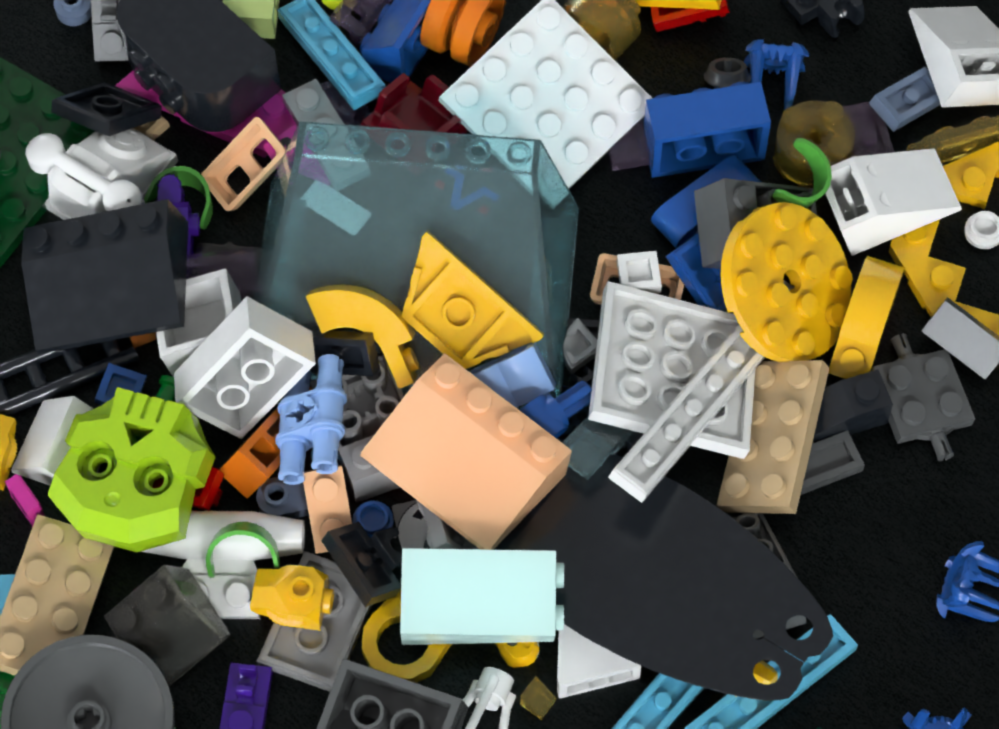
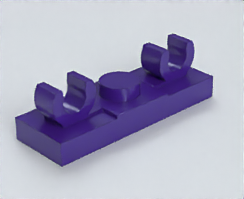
M230 663L220 729H264L273 675L272 667Z

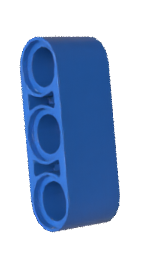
M736 155L724 159L662 204L651 218L652 224L675 248H678L698 234L695 190L723 178L761 182Z

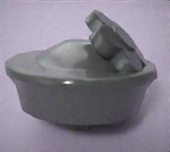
M719 58L711 61L707 71L704 73V80L713 86L714 89L729 87L737 82L749 83L751 75L743 61L735 58Z

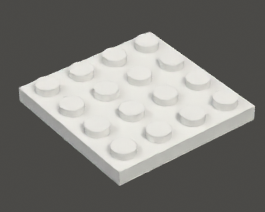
M541 0L439 97L438 101L453 116L456 115L460 118L461 124L548 210L645 116L646 100L653 98L555 0Z
M608 281L603 289L588 420L644 434L739 325L735 314ZM755 370L690 446L745 459L750 451Z

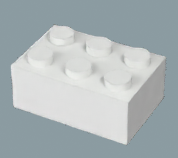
M246 296L174 372L175 402L184 404L195 416L242 439L316 364L312 331Z

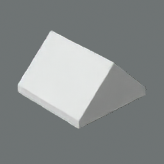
M75 396L42 401L13 464L12 473L51 486L55 471L70 449L65 439L75 415L83 414L93 408Z

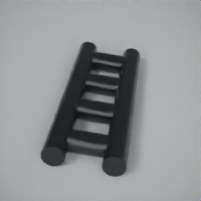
M116 339L101 342L107 357L87 366L84 365L77 350L79 347L42 354L33 349L0 363V414L10 416L44 400L104 376L108 363L124 368L140 360L136 350L132 346L122 351ZM63 355L70 373L48 382L40 364ZM25 370L33 389L11 398L3 379Z

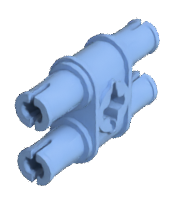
M326 354L318 358L317 385L313 390L309 391L311 372L308 371L284 395V398L278 404L280 425L279 433L275 438L276 445L280 449L278 478L280 481L283 480L285 484L297 485L304 482L306 451L310 448H313V460L311 462L313 470L316 469V472L320 474H332L338 470L339 441L345 434L343 406L347 402V394L342 388L344 361L339 359L337 355Z

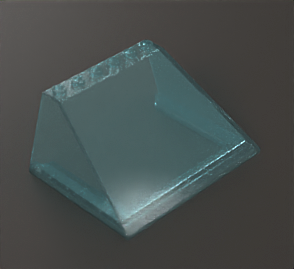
M299 121L271 182L254 300L309 330L320 329L305 296L311 290L324 286L353 285L363 287L384 296L403 311L422 236L428 230L544 333V337L537 341L536 344L556 382L555 389L550 392L551 396L556 398L559 396L560 389L563 386L565 366L563 343L567 333L579 207L541 140ZM347 327L336 328V329L329 330V331L363 332V331H360V330H358V329L347 328ZM415 330L416 334L413 340L403 344L405 349L409 347L413 349L419 362L420 369L415 371L417 374L416 382L443 354ZM375 341L378 357L384 355L380 346ZM496 358L487 359V360H485V361H482L480 364H478V365H476V366H473V367H470V368H468V369H466V370H467V371H470V370H472V369H474V368H476V367H478V366H480V365H482V364H484V363H486V362H489V361H491V360H493V359H496ZM311 373L310 382L318 378V373ZM414 383L401 388V391L404 396L411 389ZM523 404V405L518 406V407H516V408H517L518 410H520V409H521L523 406H525L526 404Z

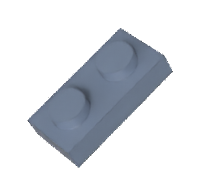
M926 66L875 94L869 102L870 106L893 132L941 105Z

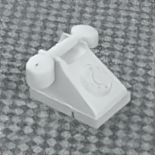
M134 128L111 136L95 131L80 143L72 144L67 151H65L62 140L57 135L44 133L34 137L27 145L25 152L30 168L34 172L48 174L49 198L46 200L45 205L47 210L63 220L145 204V195L154 178L165 169L175 166L178 162L175 153Z

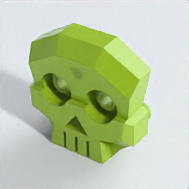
M117 387L115 396L102 406L83 414L75 415L65 439L70 449L54 473L48 496L73 527L86 539L133 552H141L186 539L195 490L205 487L215 460V455L205 440L199 419L184 404L169 400L165 401L161 398L150 397L146 394L134 393V391ZM136 436L143 438L137 442ZM108 463V467L104 472L97 473L99 465ZM164 478V483L161 487L153 488L155 480Z

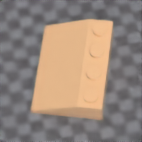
M444 353L414 383L361 451V457L478 549L494 550L566 475L572 450Z

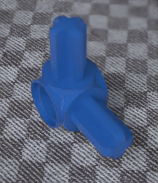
M580 381L556 398H553L551 395L546 396L542 394L523 406L520 411L557 439L568 429V418L590 404L592 388L585 381Z

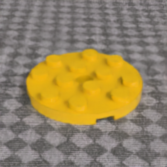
M782 202L754 209L744 220L738 221L733 227L725 243L721 261L722 294L728 313L734 312L738 323L743 329L739 334L756 352L777 362L811 360L823 355L836 343L851 300V284L853 280L844 252L836 236L822 218L809 209L797 204ZM784 274L788 276L790 284L794 285V288L790 289V291L784 284Z

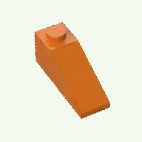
M278 406L219 469L224 474V478L246 499L280 466V449L275 442L280 425Z

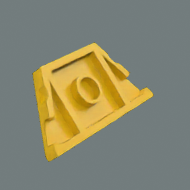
M428 230L425 232L420 243L418 257L401 317L442 354L448 355L463 368L468 369L487 359L499 357L523 345L540 341L544 337V333L431 232Z

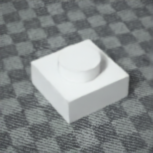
M657 251L617 255V268L621 285L652 293H661L662 284Z

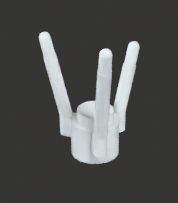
M484 667L479 680H473L463 701L468 708L473 701L477 705L465 729H476L484 710L497 711L499 706L502 707L499 729H508L511 708L516 699V695L510 692L514 679L509 674L494 667Z

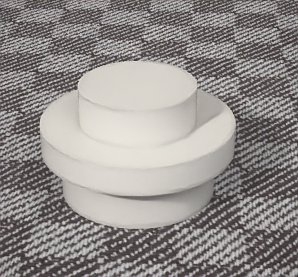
M980 211L970 216L964 228L967 241L979 249H991L999 244V217L990 211Z

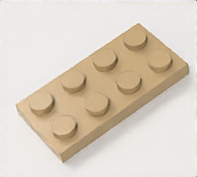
M823 360L761 361L756 367L750 451L745 459L728 456L716 505L720 510L725 513L796 514L829 373V367Z
M37 514L0 615V671L16 675L32 656L45 647L69 637L85 634L115 546L86 539L72 524Z

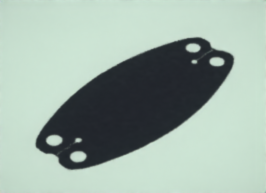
M557 438L572 450L566 475L494 550L556 551V562L564 563V588H556V605H564V624L601 647L655 672L714 691L765 701L790 698L802 681L800 668L808 657L820 655L833 638V630L829 619L809 590L751 532L697 493L664 476L641 503L608 478L623 457L594 447ZM794 616L807 617L813 625V631L806 639H793L786 632L787 621ZM761 630L764 633V637L760 640L753 637L754 631ZM771 660L779 665L781 675L775 683L762 684L755 679L753 669L759 661Z

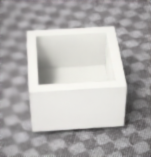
M226 268L186 279L184 327L156 332L160 358L173 377L174 372L241 303L240 291Z

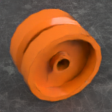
M431 0L422 23L420 33L421 45L439 54H443L450 49L451 58L454 61L471 67L487 52L492 44L504 14L506 0Z

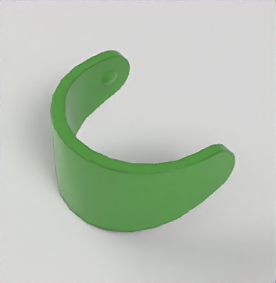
M797 138L793 146L807 159L813 173L814 186L811 197H798L786 190L776 189L773 193V198L778 203H793L808 208L821 198L830 187L832 179L831 167L826 155L819 147L804 138Z
M173 166L159 173L151 182L144 202H154L158 196V185L161 177L174 174L175 177L178 176L182 186L193 187L206 198L205 208L200 219V228L205 230L213 214V204L209 187L204 177L198 171L186 166Z
M235 522L223 527L214 536L207 550L206 567L209 578L215 577L213 562L215 546L223 539L234 535H247L259 539L270 550L275 569L280 568L279 551L272 535L265 528L251 522Z

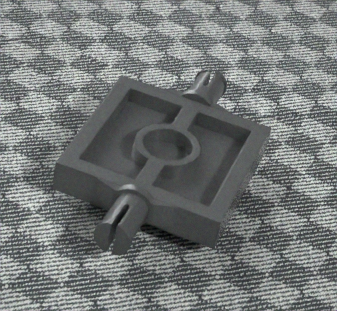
M903 333L901 336L898 334L890 340L898 359L894 362L873 366L871 370L879 369L893 403L888 421L897 444L915 439L931 440L937 460L943 461L944 458L948 460L954 456V452H952L946 435L953 430L972 426L975 416L949 352L944 349L927 354H913L907 334Z

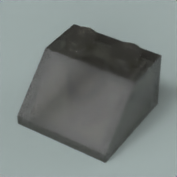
M163 565L104 615L117 639L135 646L152 659L163 674L168 686L176 682L231 635L188 568Z

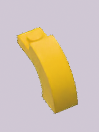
M870 256L866 257L839 333L829 366V374L847 379L871 371L905 267Z
M353 285L324 286L311 290L305 296L321 333L343 327L373 333L374 340L380 346L398 388L401 389L415 382L417 378L415 371L420 369L419 362L411 347L405 349L403 343L413 340L416 332L401 317L402 311L390 300L372 290Z

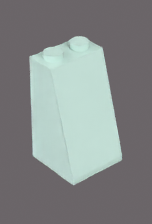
M402 548L401 643L402 645L554 642L556 630L563 631L564 605H556V588H564V563L556 562V551Z

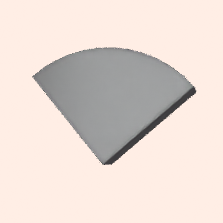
M579 318L568 328L563 343V359L571 375L592 361L596 356L597 339Z

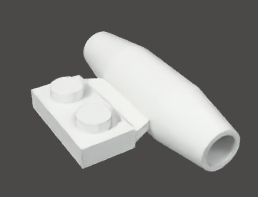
M191 511L186 539L141 552L186 560L177 575V618L260 619L259 614L250 610L253 586L257 573L254 561L272 558L268 547L259 539L247 535H234L223 539L213 550L215 577L209 578L206 567V555L209 545L217 532L228 524L251 522L265 528L272 535L279 551V557L304 553L305 545L304 520L255 511Z

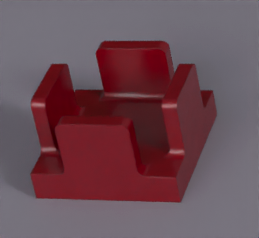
M402 73L379 93L375 110L362 121L360 131L418 177L465 137L467 129L461 124L460 118L456 115L453 116L438 101L439 97L449 88L445 83L431 74L426 78L422 90L412 81L409 82L410 77Z

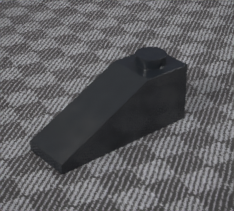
M879 369L840 380L825 388L812 444L847 430L852 435L888 423L893 403Z

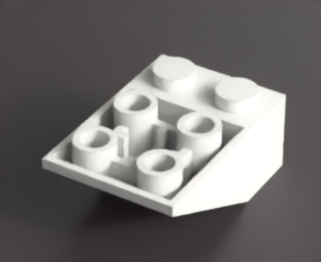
M977 6L910 8L908 13L941 107L999 105V28Z
M935 148L853 156L830 166L832 179L830 187L825 194L852 256L962 210Z

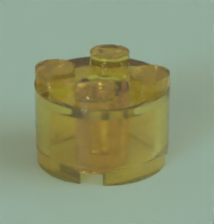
M568 0L562 6L615 61L640 35L641 24L638 15L641 12V8L635 0Z
M806 101L788 107L783 112L777 129L773 153L774 164L778 173L785 180L787 177L796 183L798 187L813 188L814 180L811 167L807 159L793 146L797 138H804L819 147L826 155L830 166L851 158L855 143V130L850 118L839 103L834 101Z

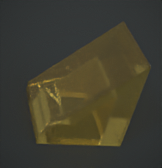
M535 676L521 694L520 705L542 720L557 698Z

